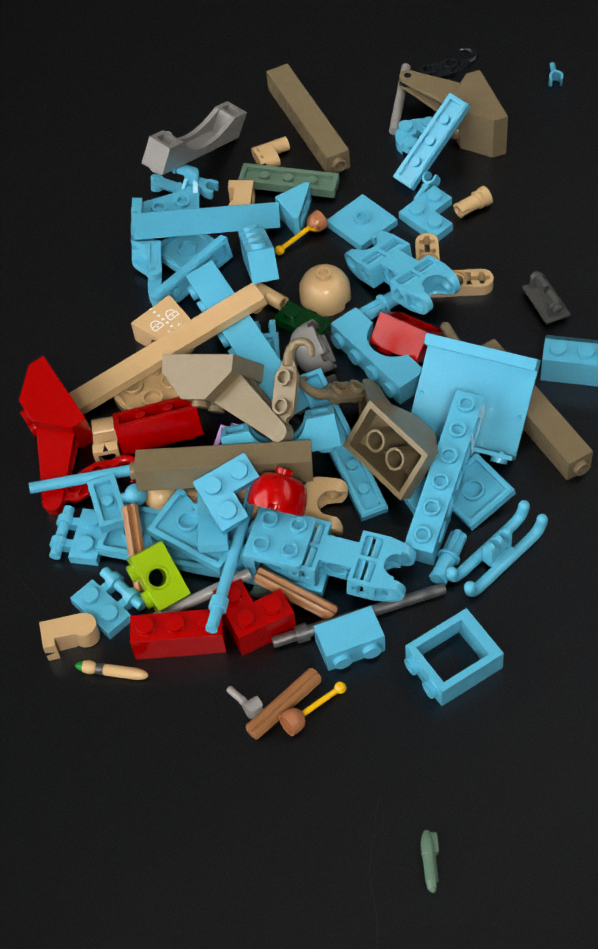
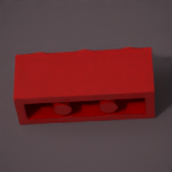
M180 397L112 414L114 430L122 455L135 454V450L165 447L170 443L192 440L197 436L204 435L198 409L192 407V402L183 400Z
M209 609L130 616V644L135 659L226 653V625L224 616L222 614L217 633L212 634L205 630L210 614Z

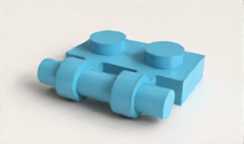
M70 505L64 506L63 512L58 515L56 521L58 526L56 534L51 537L49 557L59 560L62 552H69L68 558L70 563L98 566L101 555H99V552H96L95 548L101 536V530L95 510L83 508L80 518L73 517L74 507ZM69 530L76 531L74 539H67Z
M104 567L100 572V576L105 579V582L101 586L92 579L71 596L70 599L79 611L91 614L95 618L99 630L111 639L130 623L131 614L128 612L129 609L134 606L138 611H142L146 605L140 595L141 592L134 587L128 586L124 582V577L118 571L113 572L109 567ZM115 591H118L123 596L118 602L110 596Z

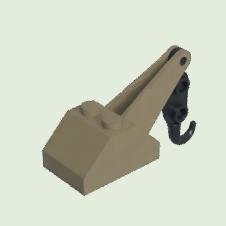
M459 48V52L470 53L472 55L470 58L463 60L447 58L433 64H425L417 72L404 70L399 74L400 88L412 94L436 112L449 93L471 106L451 136L453 140L456 139L461 149L492 158L506 154L508 116L482 72L477 70L467 73L461 83L447 80L448 78L456 77L463 70L476 65L480 55L475 48Z

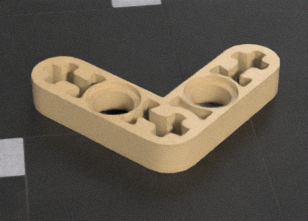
M423 233L416 238V260L420 261L427 255H431L440 261L439 242L435 235ZM424 245H429L430 252H425ZM486 269L453 270L458 280L462 282L460 291L454 295L435 294L430 296V298L486 295L493 290L494 276Z

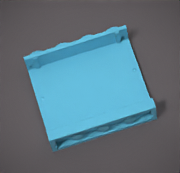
M426 333L424 344L428 346L411 413L417 415L435 432L438 446L456 390L484 396L485 414L471 456L476 453L479 455L480 453L491 455L490 461L507 465L508 460H516L541 360Z

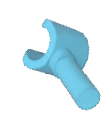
M551 62L548 86L552 87L553 81H558L560 86H562L563 73L556 70L555 63Z
M430 171L424 172L422 175L424 183L413 200L432 186L438 187L441 182L440 177L435 174L433 179L429 181L432 173Z

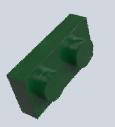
M287 301L274 316L276 326L291 333L311 319H314L320 326V328L316 329L318 334L326 336L331 330V320L291 301Z

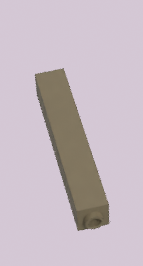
M288 63L266 71L268 90L324 171L338 173L350 168L348 147Z
M495 339L481 345L505 351ZM535 385L523 428L524 431L566 480L576 475L581 476L591 468L593 450Z
M311 440L135 450V462H130L131 480L136 479L138 491L195 488L193 485L195 480L245 453L258 475L264 472L275 473L276 467L294 471L292 477L302 482H312Z

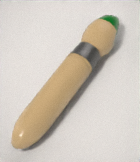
M91 660L79 661L75 664V668L86 674H99L132 680H143L149 676L145 670L135 667L96 663Z

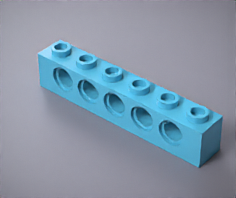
M459 390L455 392L438 443L439 453L430 466L405 543L410 545L417 554L415 561L435 566L438 557L437 553L441 548L485 414L484 396Z

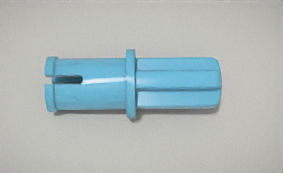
M390 291L385 295H377L374 301L359 308V310L368 319L372 320L379 316L380 312H390L399 303L392 299Z
M455 529L451 531L443 549H440L437 553L438 560L429 575L430 580L435 584L443 582L446 585L448 583L446 577L447 568L450 566L454 567L460 562L459 555L467 540V535L461 530Z

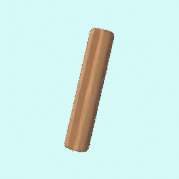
M137 504L122 506L129 557L145 549ZM139 581L133 582V587L136 590L144 591Z
M260 567L254 576V583L271 592L281 589L287 600L323 619L333 618L338 610V606L264 567Z
M313 668L305 671L246 724L245 727L248 734L254 739H259L279 721L278 716L281 713L293 708L321 683L320 674Z

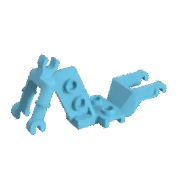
M187 164L172 170L174 174L184 175L183 184L166 179L160 174L151 175V191L160 192L166 190L172 192V194L142 202V198H132L131 213L199 208V194L204 198L213 199L214 190L218 191L219 182L214 179L199 177V169ZM131 216L132 264L138 271L148 277V294H150L162 284L161 241L156 239L134 240Z

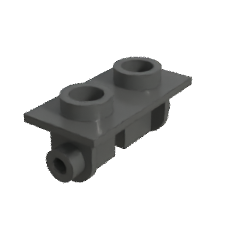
M539 271L533 272L530 275V284L522 286V289L546 325L571 316L544 273Z

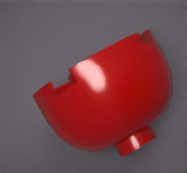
M276 467L275 473L264 472L253 482L249 489L247 503L303 517L308 496L302 481L292 477L294 471Z

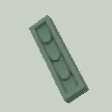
M243 163L238 180H253L254 189L286 192L304 182H310L311 196L335 198L340 178L339 173Z

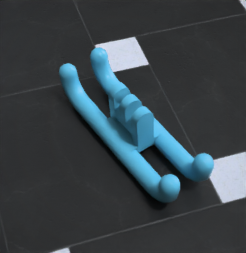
M520 501L513 517L457 569L453 566L447 568L446 577L448 581L458 582L483 561L491 568L475 583L467 581L464 584V591L467 596L475 597L479 595L541 537L547 527L548 517L545 514H539L532 529L512 547V533L524 522L530 509L528 501Z

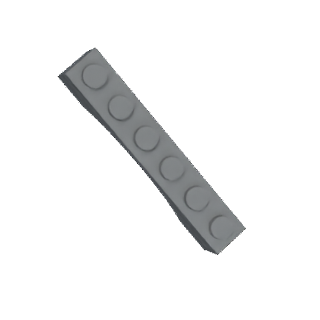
M227 101L216 106L199 126L184 136L176 138L164 130L149 136L142 164L149 167L152 172L164 175L239 138L247 112Z

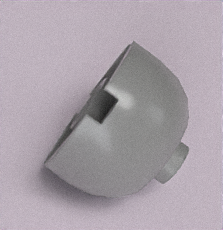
M314 319L296 328L291 334L290 341L295 338L304 337L309 339L315 347V356L310 357L308 348L300 346L295 354L296 366H299L305 373L321 368L322 372L326 373L337 368V365L333 363L336 360L325 335L317 333L316 329L320 328V326Z

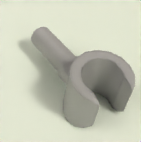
M233 686L227 688L226 691L242 705L249 719H253L263 710V704L258 696L247 700Z

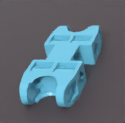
M380 230L371 236L374 247L366 250L350 249L344 254L349 269L358 279L373 288L383 282L390 285L392 299L395 302L419 314L424 315L433 309L430 296L435 294L454 295L461 289L458 277L445 263L431 255H427L420 261L414 259L410 243L385 231Z
M315 518L318 528L314 530L303 565L299 570L263 563L270 571L287 579L315 586L317 577L321 573L347 580V594L373 601L398 602L404 598L406 587L399 581L394 580V577L389 575L387 571L392 568L413 565L417 554L410 545L402 541L363 530L360 542L332 536V522Z

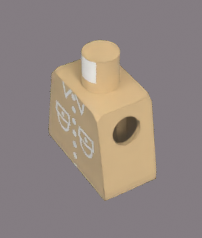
M168 295L134 320L131 325L135 340L144 346H148L191 319L176 301ZM193 348L192 350L188 351V352L185 353V354H190V353H192L195 348Z

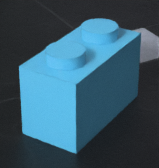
M371 606L314 626L315 641L328 671L344 669L350 666L352 662L363 658L371 659L386 651L385 635Z

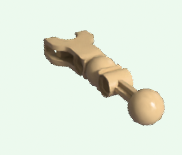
M315 477L312 482L304 484L308 496L304 515L332 522V536L341 538L343 533L341 521L337 517L323 514L320 510L327 504L342 503L348 495L349 487L341 479ZM247 488L236 494L241 505L243 504ZM177 489L147 491L145 503L152 509L161 510ZM183 489L193 503L197 504V490ZM254 505L250 520L256 518L260 506Z

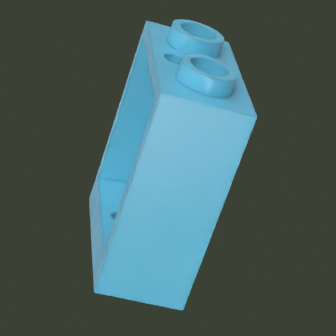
M467 608L405 645L406 659H404V663L413 676L416 674L423 682L422 686L426 694L431 699L436 698L441 706L503 668L504 653ZM460 633L480 660L443 682L424 658L423 654L455 634Z

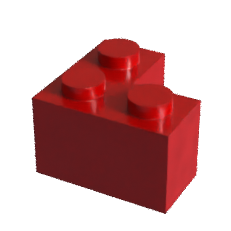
M241 579L231 583L227 597L229 604L223 616L225 625L242 656L271 643V636L294 629L293 626H296L295 614L281 589L253 602Z

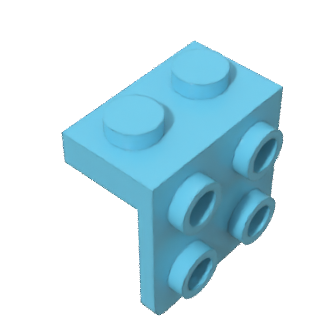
M259 507L256 518L250 524L248 540L242 546L240 561L243 562L244 569L249 568L253 576H255L260 568L261 563L299 570L303 565L316 527L315 518L306 515L301 517L270 508Z

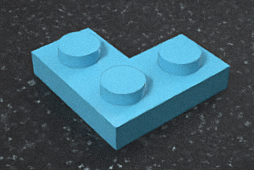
M432 186L400 210L399 219L420 234L431 233L435 235L439 242L453 231V223L440 215V213L452 205V197L436 186Z
M245 453L240 454L193 482L195 489L223 535L249 520V516L236 494L251 486L259 478V475Z

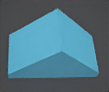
M304 182L275 196V201L279 202L280 218L294 235L303 229L312 201L310 182Z

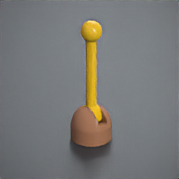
M315 210L306 220L307 227L283 245L276 246L275 253L282 255L287 247L309 231L315 233L323 231L328 227V221L319 210Z
M337 682L334 685V689L302 711L298 708H290L281 713L278 719L284 730L290 736L299 733L305 727V716L336 694H343L346 691L345 683Z

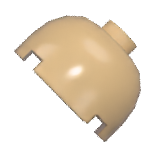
M319 264L311 267L305 272L299 283L301 305L303 308L310 309L323 317L333 316L342 312L345 309V304L351 300L348 277L335 265Z

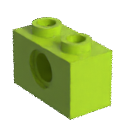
M157 541L127 558L129 565L126 567V570L134 583L139 581L144 590L140 595L148 609L153 607L155 611L160 612L191 594L162 541ZM154 569H158L163 575V580L158 586H153L149 581V574Z

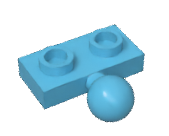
M114 474L87 482L101 533L124 527L122 506L124 504H137L140 506L147 500V491H138L136 483L129 485L124 493H120Z

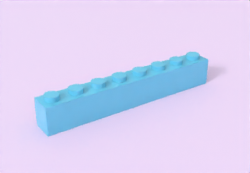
M212 260L186 275L190 284L187 290L194 301L199 299V302L196 304L202 313L234 294V291ZM248 315L218 333L217 336L224 348L230 346L229 354L264 365L263 381L259 386L272 401L274 378L282 361L251 316ZM300 388L298 391L296 413L309 406Z

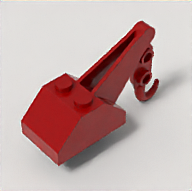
M42 356L29 364L19 402L24 408L20 414L33 435L37 436L41 480L72 475L78 448H83L92 443L93 434L86 418L47 360ZM121 455L112 460L95 462L77 474L130 465V462H135V457L132 455ZM130 479L131 484H134L136 482V479ZM83 484L42 492V505L50 515H58L63 511L66 502L77 503L89 497L88 486Z

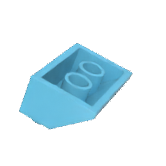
M546 335L540 380L598 387V340Z

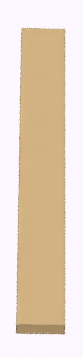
M251 283L73 390L69 395L84 415L162 368L163 354H185L265 306L267 302L257 286Z

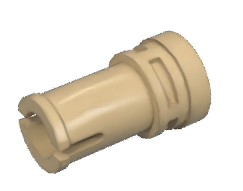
M481 186L467 198L453 205L454 211L459 218H463L478 208L482 209L492 204L493 198L490 191L485 186Z

